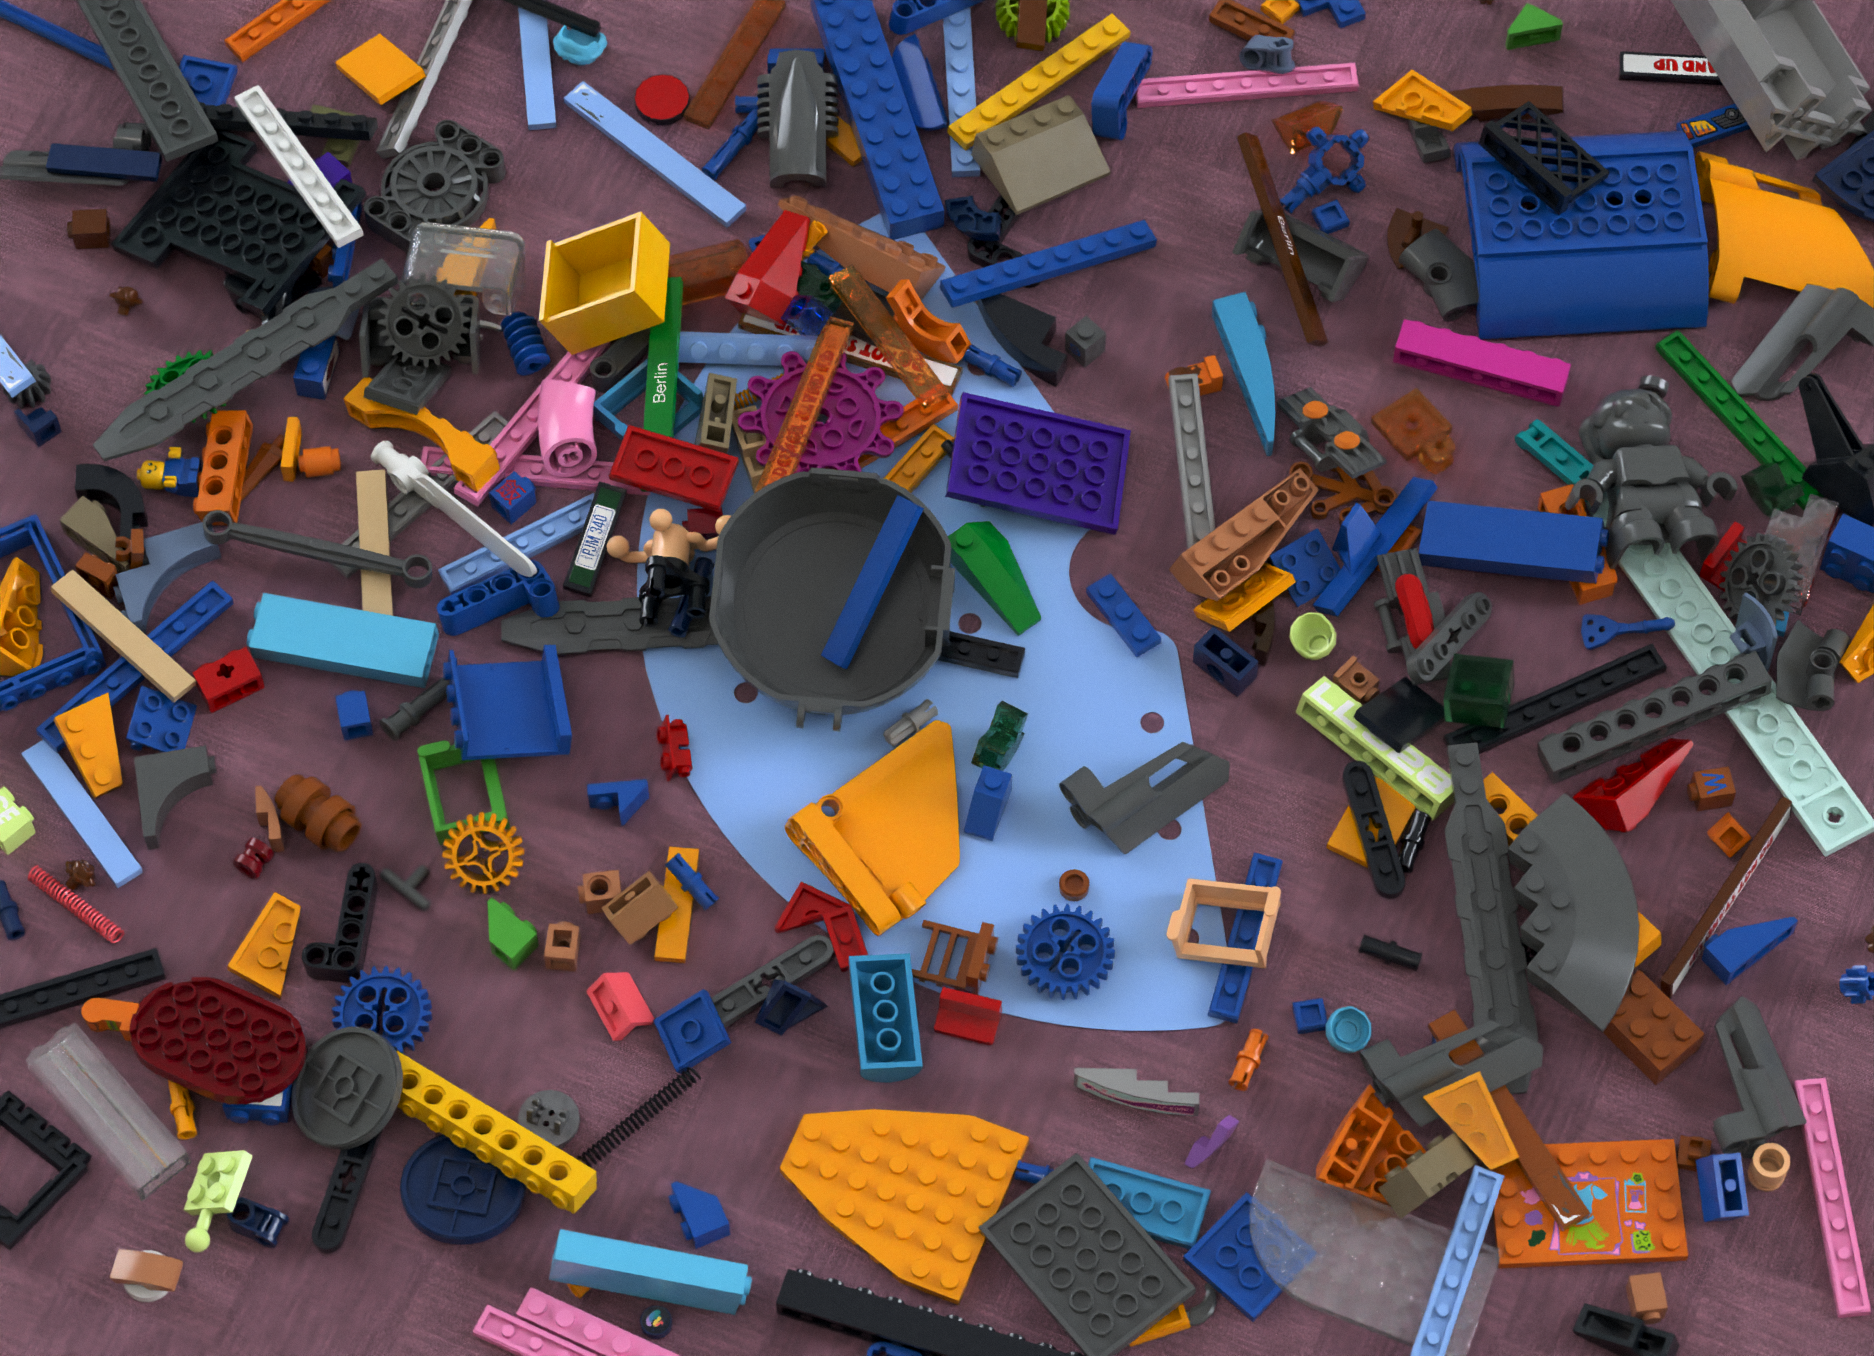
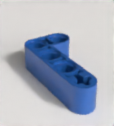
M1123 41L1092 97L1091 111L1094 136L1116 140L1124 139L1127 130V107L1151 65L1153 56L1151 45Z
M535 560L531 561L535 565L537 573L532 577L521 575L512 568L440 600L437 604V612L443 631L450 636L460 635L528 603L536 615L540 617L553 616L560 608L554 583L542 564Z

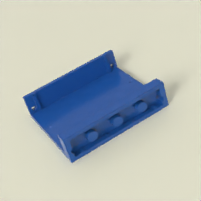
M544 645L542 661L457 665V657L454 655V650H449L448 662L443 663L444 680H449L450 684L447 685L446 689L448 703H453V708L450 709L451 725L457 726V730L454 731V744L456 749L460 748L462 760L570 754L572 732L556 645Z

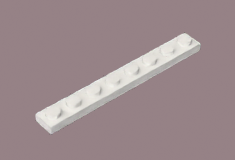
M257 85L235 96L234 99L240 111L337 247L340 248L363 236L361 226L261 87Z

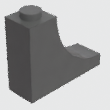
M206 745L134 757L143 837L148 850L160 848L161 829L171 809L188 794L203 787L213 785L212 774L217 773L214 755H208Z

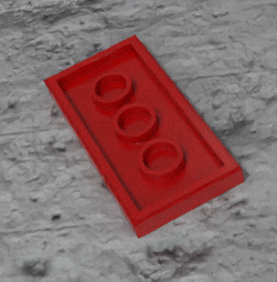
M628 425L609 473V479L720 512L738 466L739 458Z

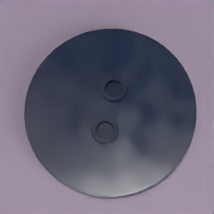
M442 1134L424 1143L409 1158L402 1172L400 1192L403 1209L409 1220L419 1231L443 1243L468 1245L483 1242L497 1236L515 1221L525 1202L526 1185L515 1178L507 1177L499 1168L491 1163L482 1162L476 1154L466 1148L456 1146L450 1138Z

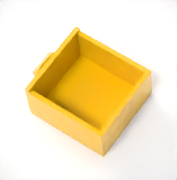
M642 212L556 243L552 240L547 241L539 313L540 323L571 355L664 323L670 242Z

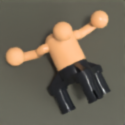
M657 509L651 513L649 518L650 526L656 531H654L653 539L648 540L644 544V551H629V542L623 536H614L609 539L606 547L609 555L619 558L626 563H646L647 581L639 590V601L641 603L639 622L641 625L644 624L646 627L656 626L658 624L659 604L664 599L678 595H689L688 616L692 618L705 616L706 596L710 592V581L706 577L690 570L689 563L694 559V549H699L703 552L716 550L719 536L705 540L700 533L688 532L683 526L672 523V515L666 509ZM723 515L717 519L715 528L718 534H720L731 515Z

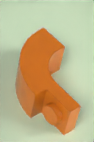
M909 279L900 280L886 296L888 303L895 313L890 320L891 323L909 344L925 355L942 362L958 363L965 355L966 350L969 349V346L972 345L960 323L945 322L927 310Z

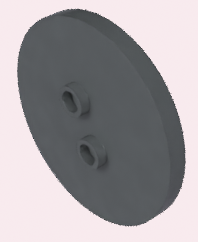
M363 1027L337 1029L318 1040L306 1053L304 1066L292 1085V1111L301 1131L315 1143L335 1150L358 1147L375 1137L393 1116L402 1092L403 1071L395 1048L382 1035Z

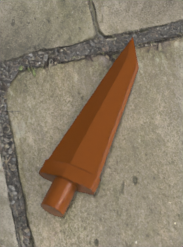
M279 434L272 444L264 442L260 446L259 451L246 470L241 501L281 461L284 435Z

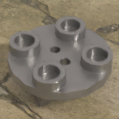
M555 1090L539 1091L528 1097L521 1106L518 1123L557 1148L562 1149L578 1131L580 1124L579 1109L573 1099L563 1092Z

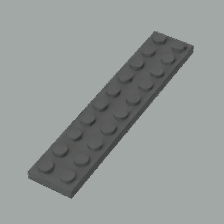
M75 0L166 162L218 141L216 131L140 0Z

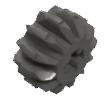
M31 359L24 366L36 380L35 383L13 398L2 386L11 404L18 403L21 409L26 404H30L34 408L36 401L45 403V395L51 394L50 384L52 380L50 374L46 372L45 366L42 363L36 365L35 361Z

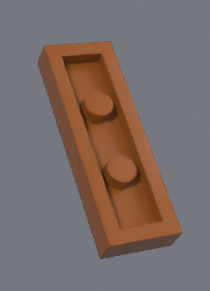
M1219 0L1209 14L1208 22L1248 41L1255 35L1286 37L1292 40L1295 35V30L1233 0Z

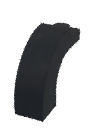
M76 464L75 491L78 500L84 496L91 502L96 500L101 504H107L117 509L121 513L120 536L130 539L131 529L149 527L148 516L141 493L128 476L117 469L104 465Z

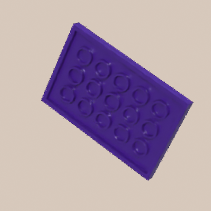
M963 392L960 397L945 497L1115 535L1119 525L1131 430Z

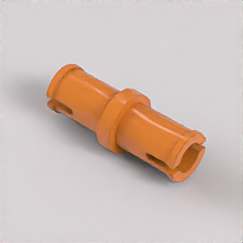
M1251 1029L1243 1050L1239 1051L1236 1056L1237 1064L1229 1079L1231 1087L1237 1082L1234 1087L1236 1090L1246 1091L1254 1070L1260 1066V1055L1269 1038L1266 1033L1261 1038L1262 1030Z

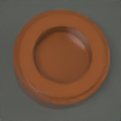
M1072 869L1066 871L1059 880L1060 894L1069 901L1082 900L1089 892V878L1080 870Z

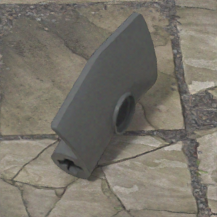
M1433 229L1418 238L1400 255L1398 261L1416 278H1420L1424 282V291L1427 295L1433 297L1444 321H1454L1465 314L1468 306L1478 304L1479 295L1474 262L1438 229Z
M1797 620L1777 655L1776 698L1781 702L1807 710L1826 711L1831 709L1834 705V671L1850 645L1849 636L1839 629H1829L1824 637H1821L1805 626L1800 620Z

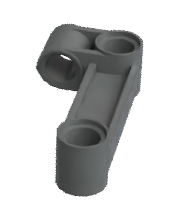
M650 328L619 338L602 356L595 358L591 362L592 385L597 391L606 393L648 352ZM602 373H608V375L600 376Z

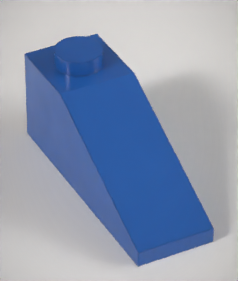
M1793 916L1728 929L1720 936L1714 934L1705 942V949L1701 960L1725 985H1728L1794 933L1798 920Z

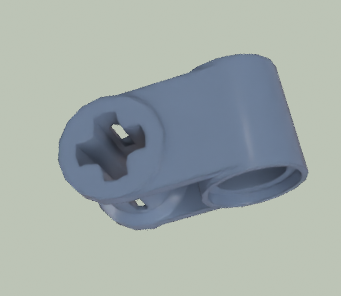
M1255 35L1242 49L1239 59L1243 66L1251 70L1271 71L1277 74L1289 73L1295 68V62L1292 60L1291 55L1294 43L1292 39L1286 37Z

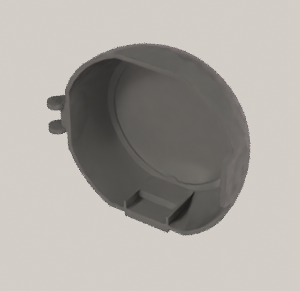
M812 467L809 472H797L780 478L747 499L729 518L719 534L709 613L710 624L718 645L735 671L748 684L774 702L797 710L796 728L804 727L807 712L820 715H834L833 731L840 732L843 715L869 711L900 697L915 686L935 665L941 656L942 646H949L952 596L955 587V568H950V540L933 513L917 497L893 481L880 478L877 473ZM897 495H900L924 509L848 668L845 669L824 658L821 654Z

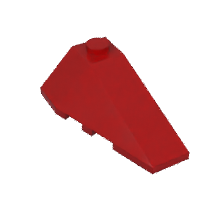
M784 210L737 272L725 299L738 312L786 327L798 301L797 285L798 278L802 276L801 259L802 253L806 250L810 225L809 217Z
M1670 738L1641 754V761L1627 766L1623 764L1615 768L1617 774L1604 781L1602 777H1599L1575 794L1573 799L1606 830H1615L1621 833L1630 832L1648 815L1693 747V742L1689 739Z

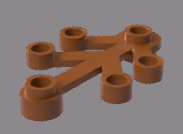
M1296 462L1290 467L1289 475L1301 468L1317 488L1337 493L1325 500H1316L1312 503L1311 515L1317 520L1325 519L1328 511L1356 499L1365 501L1361 506L1367 514L1377 512L1384 515L1398 497L1391 487L1381 485L1373 470L1358 476L1359 479L1366 481L1370 488L1368 490L1361 488L1355 478L1352 479L1340 467L1330 470L1337 472L1342 482L1313 474L1312 467L1306 462ZM1380 500H1387L1389 503L1383 504V503H1380L1379 501H1380ZM1321 507L1325 511L1317 512L1315 508ZM1344 508L1340 511V525L1345 520L1343 517L1349 514L1351 508Z

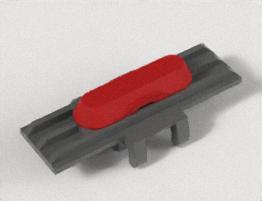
M1417 548L1381 554L1376 557L1387 598L1375 601L1374 607L1376 611H1379L1388 643L1386 650L1387 653L1403 652L1406 664L1409 656L1446 618L1439 592H1429ZM1397 608L1400 615L1404 614L1408 633L1405 637L1400 638V640L1390 609ZM1450 662L1432 680L1424 683L1453 678ZM1411 679L1412 685L1423 684V683H1415V682L1412 681V679Z

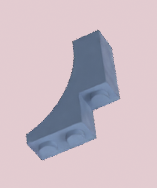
M203 522L143 539L145 547L144 566L115 574L118 585L114 586L113 589L117 602H124L126 610L120 612L144 634H146L149 615L154 604L174 580L199 565L222 558L218 544L210 543L205 538ZM211 524V525L208 527V530L214 533V530H213V527H212V524Z

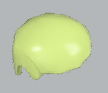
M1307 612L1297 617L1293 622L1289 637L1293 647L1302 657L1310 660H1320L1329 655L1335 647L1337 633L1332 623L1323 614Z

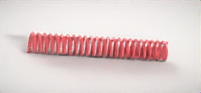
M35 865L30 870L28 880L32 884L42 889L51 898L53 897V900H56L57 903L67 908L72 914L78 916V919H81L82 922L92 927L97 933L103 935V938H106L107 941H110L112 944L117 943L124 936V930H121V927L117 928V925L110 922V919H107L106 916L103 917V914H99V911H96L95 908L92 909V906L85 903V900H82L81 897L78 898V895H74V892H71L70 889L67 890L64 884H60V881L53 879V876L39 868V865ZM120 933H122L118 939L113 941Z

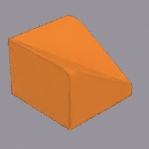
M1729 812L1707 831L1709 838L1729 858L1752 839L1750 833Z

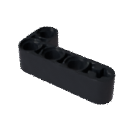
M357 863L349 869L335 943L312 942L303 949L302 961L309 977L316 980L350 983L349 977L351 976L357 980L361 977L360 970H363L378 892L375 871L369 864ZM359 884H362L363 891H360ZM356 906L364 907L359 912L351 911ZM349 934H359L355 939H346ZM315 958L324 959L319 964L310 963ZM346 961H353V962H354V963H353L351 966H349V967H341V964H342L343 962H346Z

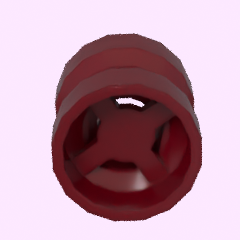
M251 837L245 844V851L238 854L232 863L243 875L257 880L263 872V865L269 863L275 854L267 844Z

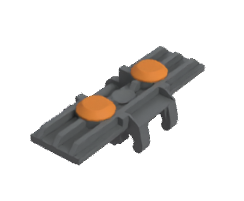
M1306 388L1277 401V406L1300 428L1291 434L1290 443L1305 452L1315 462L1314 465L1320 472L1340 467L1353 479L1387 464V460L1369 443L1367 430L1345 409L1337 408L1335 405L1330 406L1313 388ZM1325 441L1329 443L1325 444V453L1322 454L1312 442L1316 445Z

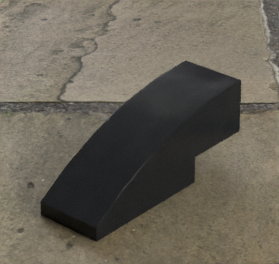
M1584 1303L1573 1329L1574 1334L1619 1356H1676L1679 1348L1675 1334L1645 1326L1644 1321L1586 1303Z

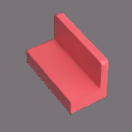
M628 972L603 973L586 990L613 1041L623 1040L636 1026L652 1025L654 1023L653 1020L655 1018Z

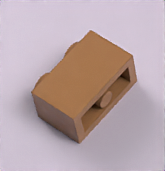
M649 870L604 905L602 910L612 925L631 945L636 940L645 937L648 931L659 922L668 919L678 906Z

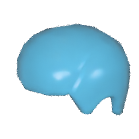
M1353 1006L1337 1009L1330 1015L1326 1023V1037L1330 1045L1340 1052L1354 1053L1366 1047L1372 1035L1371 1022L1364 1012Z

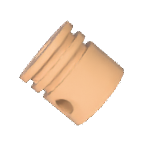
M1765 1143L1755 1150L1747 1171L1748 1179L1754 1187L1762 1191H1773L1783 1184L1791 1163L1787 1150L1775 1143Z

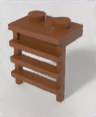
M923 920L922 928L933 930L921 970L912 969V976L918 978L920 982L925 983V981L936 983V986L939 987L945 985L953 987L955 990H964L978 995L982 981L986 982L989 975L990 964H988L990 954H995L998 944V937L994 936V925L982 922L978 934ZM940 932L950 934L939 974L928 973ZM961 937L968 939L957 978L956 980L946 978L957 938Z

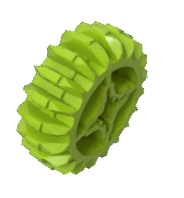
M997 0L996 20L999 22V27L1001 31H1005L1007 38L1014 36L1016 41L1018 0ZM1047 0L1045 41L1048 43L1052 40V36L1058 38L1060 31H1065L1070 18V4L1068 0Z

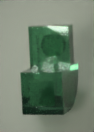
M1763 463L1741 475L1753 502L1763 514L1770 518L1795 506V499L1804 495L1800 484L1786 483L1778 463Z
M1001 701L996 707L989 730L978 741L971 763L980 768H983L985 765L1003 771L1012 760L1025 733L1022 730L1028 713Z

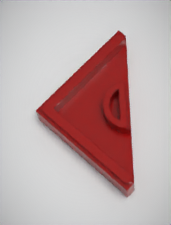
M800 882L777 921L774 930L777 933H782L823 921L822 914L849 906L850 904L804 882Z

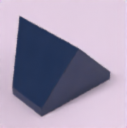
M775 979L756 1017L755 1023L782 1036L787 1029L823 1010L828 1005L811 993L785 980Z

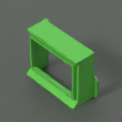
M446 740L422 745L417 751L434 829L440 845H442L445 839H452L448 834L450 828L458 831L459 829L456 826V822L449 824L445 822L434 770L475 761L462 760L460 748L456 749L455 745L450 746V743ZM481 759L492 812L484 813L485 820L490 821L491 814L495 813L497 815L495 822L500 824L503 818L508 820L496 762L495 759ZM479 815L474 817L475 821H478ZM467 819L462 820L466 825H468ZM509 820L507 822L505 829L510 828Z

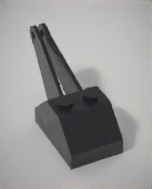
M1811 373L1800 380L1799 390L1817 460L1807 467L1801 478L1848 516L1874 527V443L1862 444L1829 392L1822 377L1817 373Z

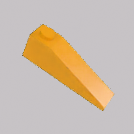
M18 557L12 560L0 585V675L16 676L40 665L43 656V645L39 644V631L42 629V620H38L37 605L41 603L40 574Z

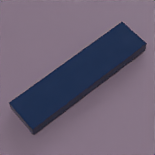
M51 143L46 170L48 173L157 182L163 157L160 152Z

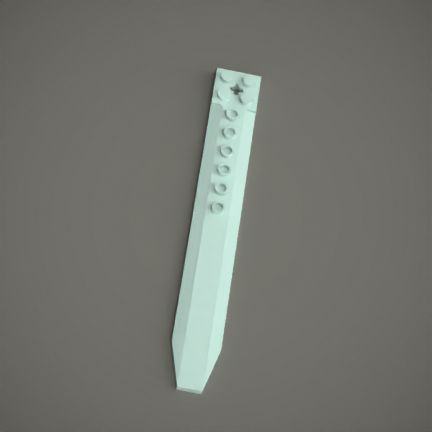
M1604 492L1602 503L1595 514L1590 511V503L1586 502L1591 517L1603 518L1604 527L1606 528L1609 502L1607 492ZM1670 543L1664 544L1659 555L1654 554L1652 545H1630L1618 562L1619 566L1657 619L1664 617L1674 619V628L1666 632L1697 675L1704 673L1707 668L1713 665L1721 666L1726 664L1735 656L1741 654L1730 639V635L1735 632L1736 628L1680 550L1677 554H1672ZM1736 678L1728 680L1730 683L1738 684L1741 682L1739 679ZM1773 679L1770 694L1725 712V715L1782 795L1792 801L1793 813L1825 857L1874 832V819L1794 708L1776 698V683ZM1832 812L1834 816L1840 815L1839 823L1829 821L1828 813Z

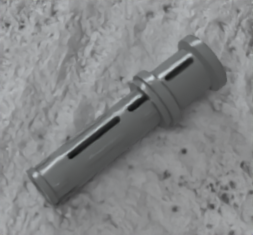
M442 677L411 702L401 703L399 709L388 718L383 717L379 723L386 735L396 742L400 739V734L410 726L418 725L422 715L447 697L446 689L447 685H450L449 680H444V677Z

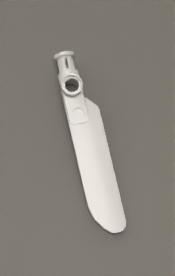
M382 441L375 446L371 454V460L375 464H381L387 469V474L402 493L408 494L414 490L434 507L443 511L519 574L532 577L537 573L535 565L529 558L431 479L426 466L417 457L412 455L409 458L406 454H399L393 449V445L389 441Z

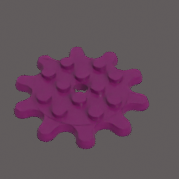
M841 350L815 416L823 414L828 419L825 424L813 419L807 437H802L795 443V446L802 448L799 456H796L785 450L780 444L786 431L791 434L802 432L801 429L795 432L790 431L787 427L812 365L806 364L797 352H786L781 357V365L784 368V374L781 378L770 380L763 376H754L749 379L747 383L748 390L753 396L762 401V405L756 411L742 413L738 418V425L745 433H758L766 437V443L756 452V460L762 467H771L779 450L784 455L796 460L795 473L809 472L812 467L862 472L858 464L859 457L871 454L880 458H888L894 452L895 444L893 440L884 436L880 431V427L885 423L898 421L904 413L903 405L900 402L883 401L875 394V390L885 380V372L879 367H870L862 373H852L845 366L846 353ZM805 440L803 445L798 444L800 441Z

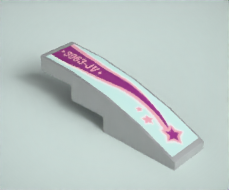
M1074 1068V1086L1103 1099L1132 1108L1158 1113L1198 1116L1199 1093L1168 1092V1081L1137 1080V1069Z

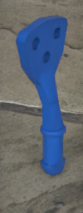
M1586 614L1582 619L1581 634L1586 649L1593 650L1606 645L1617 635L1627 633L1648 634L1649 632L1671 630L1675 626V621L1670 617H1664L1662 619L1643 620L1626 624L1617 623L1603 615Z

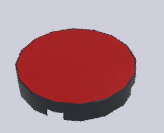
M659 74L650 76L640 83L635 91L634 103L637 113L643 120L664 126L674 124L684 117L690 105V95L687 86L682 80L672 75Z

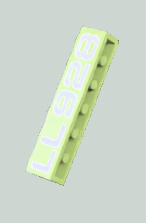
M1323 676L1302 694L1296 709V713L1356 761H1362L1369 765L1376 777L1386 782L1415 805L1419 811L1430 815L1432 821L1454 803L1450 774L1413 745L1398 753L1353 717L1357 709L1363 705L1344 692L1337 684Z

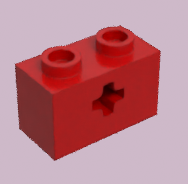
M246 647L240 650H232L223 658L213 663H205L192 672L196 680V687L211 713L265 688L262 675Z

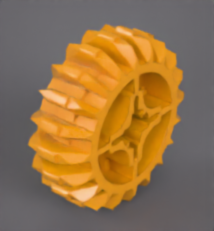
M484 812L479 813L478 821H475L472 814L467 815L468 825L462 820H458L456 826L459 831L450 828L448 834L452 839H445L443 843L449 850L443 851L442 857L452 859L446 862L444 867L446 870L455 868L450 878L455 880L461 876L462 879L459 886L463 888L467 882L471 883L470 892L475 893L477 885L482 886L483 894L488 893V885H492L493 890L498 892L500 890L499 881L505 886H509L511 881L508 875L517 878L519 872L515 867L523 866L524 861L517 856L524 855L525 849L515 847L522 843V837L516 836L512 838L511 836L515 834L517 828L512 826L506 830L505 827L508 820L503 818L500 824L496 823L497 815L495 813L491 814L490 821L485 820ZM480 831L494 833L503 841H489ZM471 834L473 848L466 851L465 855L459 856V844L467 835ZM479 844L481 848H485V851L486 849L490 851L487 860L482 858V855L480 857L477 855ZM508 850L507 863L496 872L494 869V857L501 855V851ZM464 865H478L482 868L484 874L487 875L476 874Z

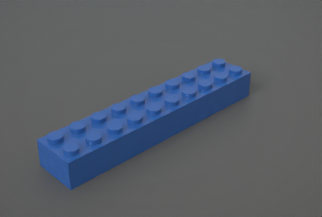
M810 0V7L832 72L838 76V90L888 237L895 240L944 227V208L872 0Z

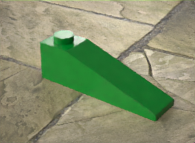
M990 521L966 523L948 536L951 543L950 563L1018 636L1041 620V615L1008 540Z

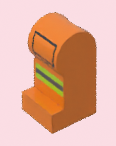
M92 998L83 1004L81 1014L88 1028L92 1031L103 1032L107 1029L121 1032L125 1041H131L130 1023L133 1014L137 1013L140 1004Z

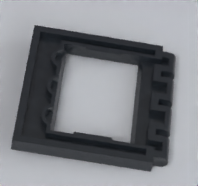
M6 1091L0 1097V1125L55 1167L60 1173L52 1181L49 1180L28 1201L29 1204L17 1216L0 1203V1243L8 1250H11L88 1171L86 1164L92 1157L75 1142L65 1149L70 1144L71 1139L52 1124L46 1128L48 1121L31 1107L24 1109L26 1104L10 1091Z

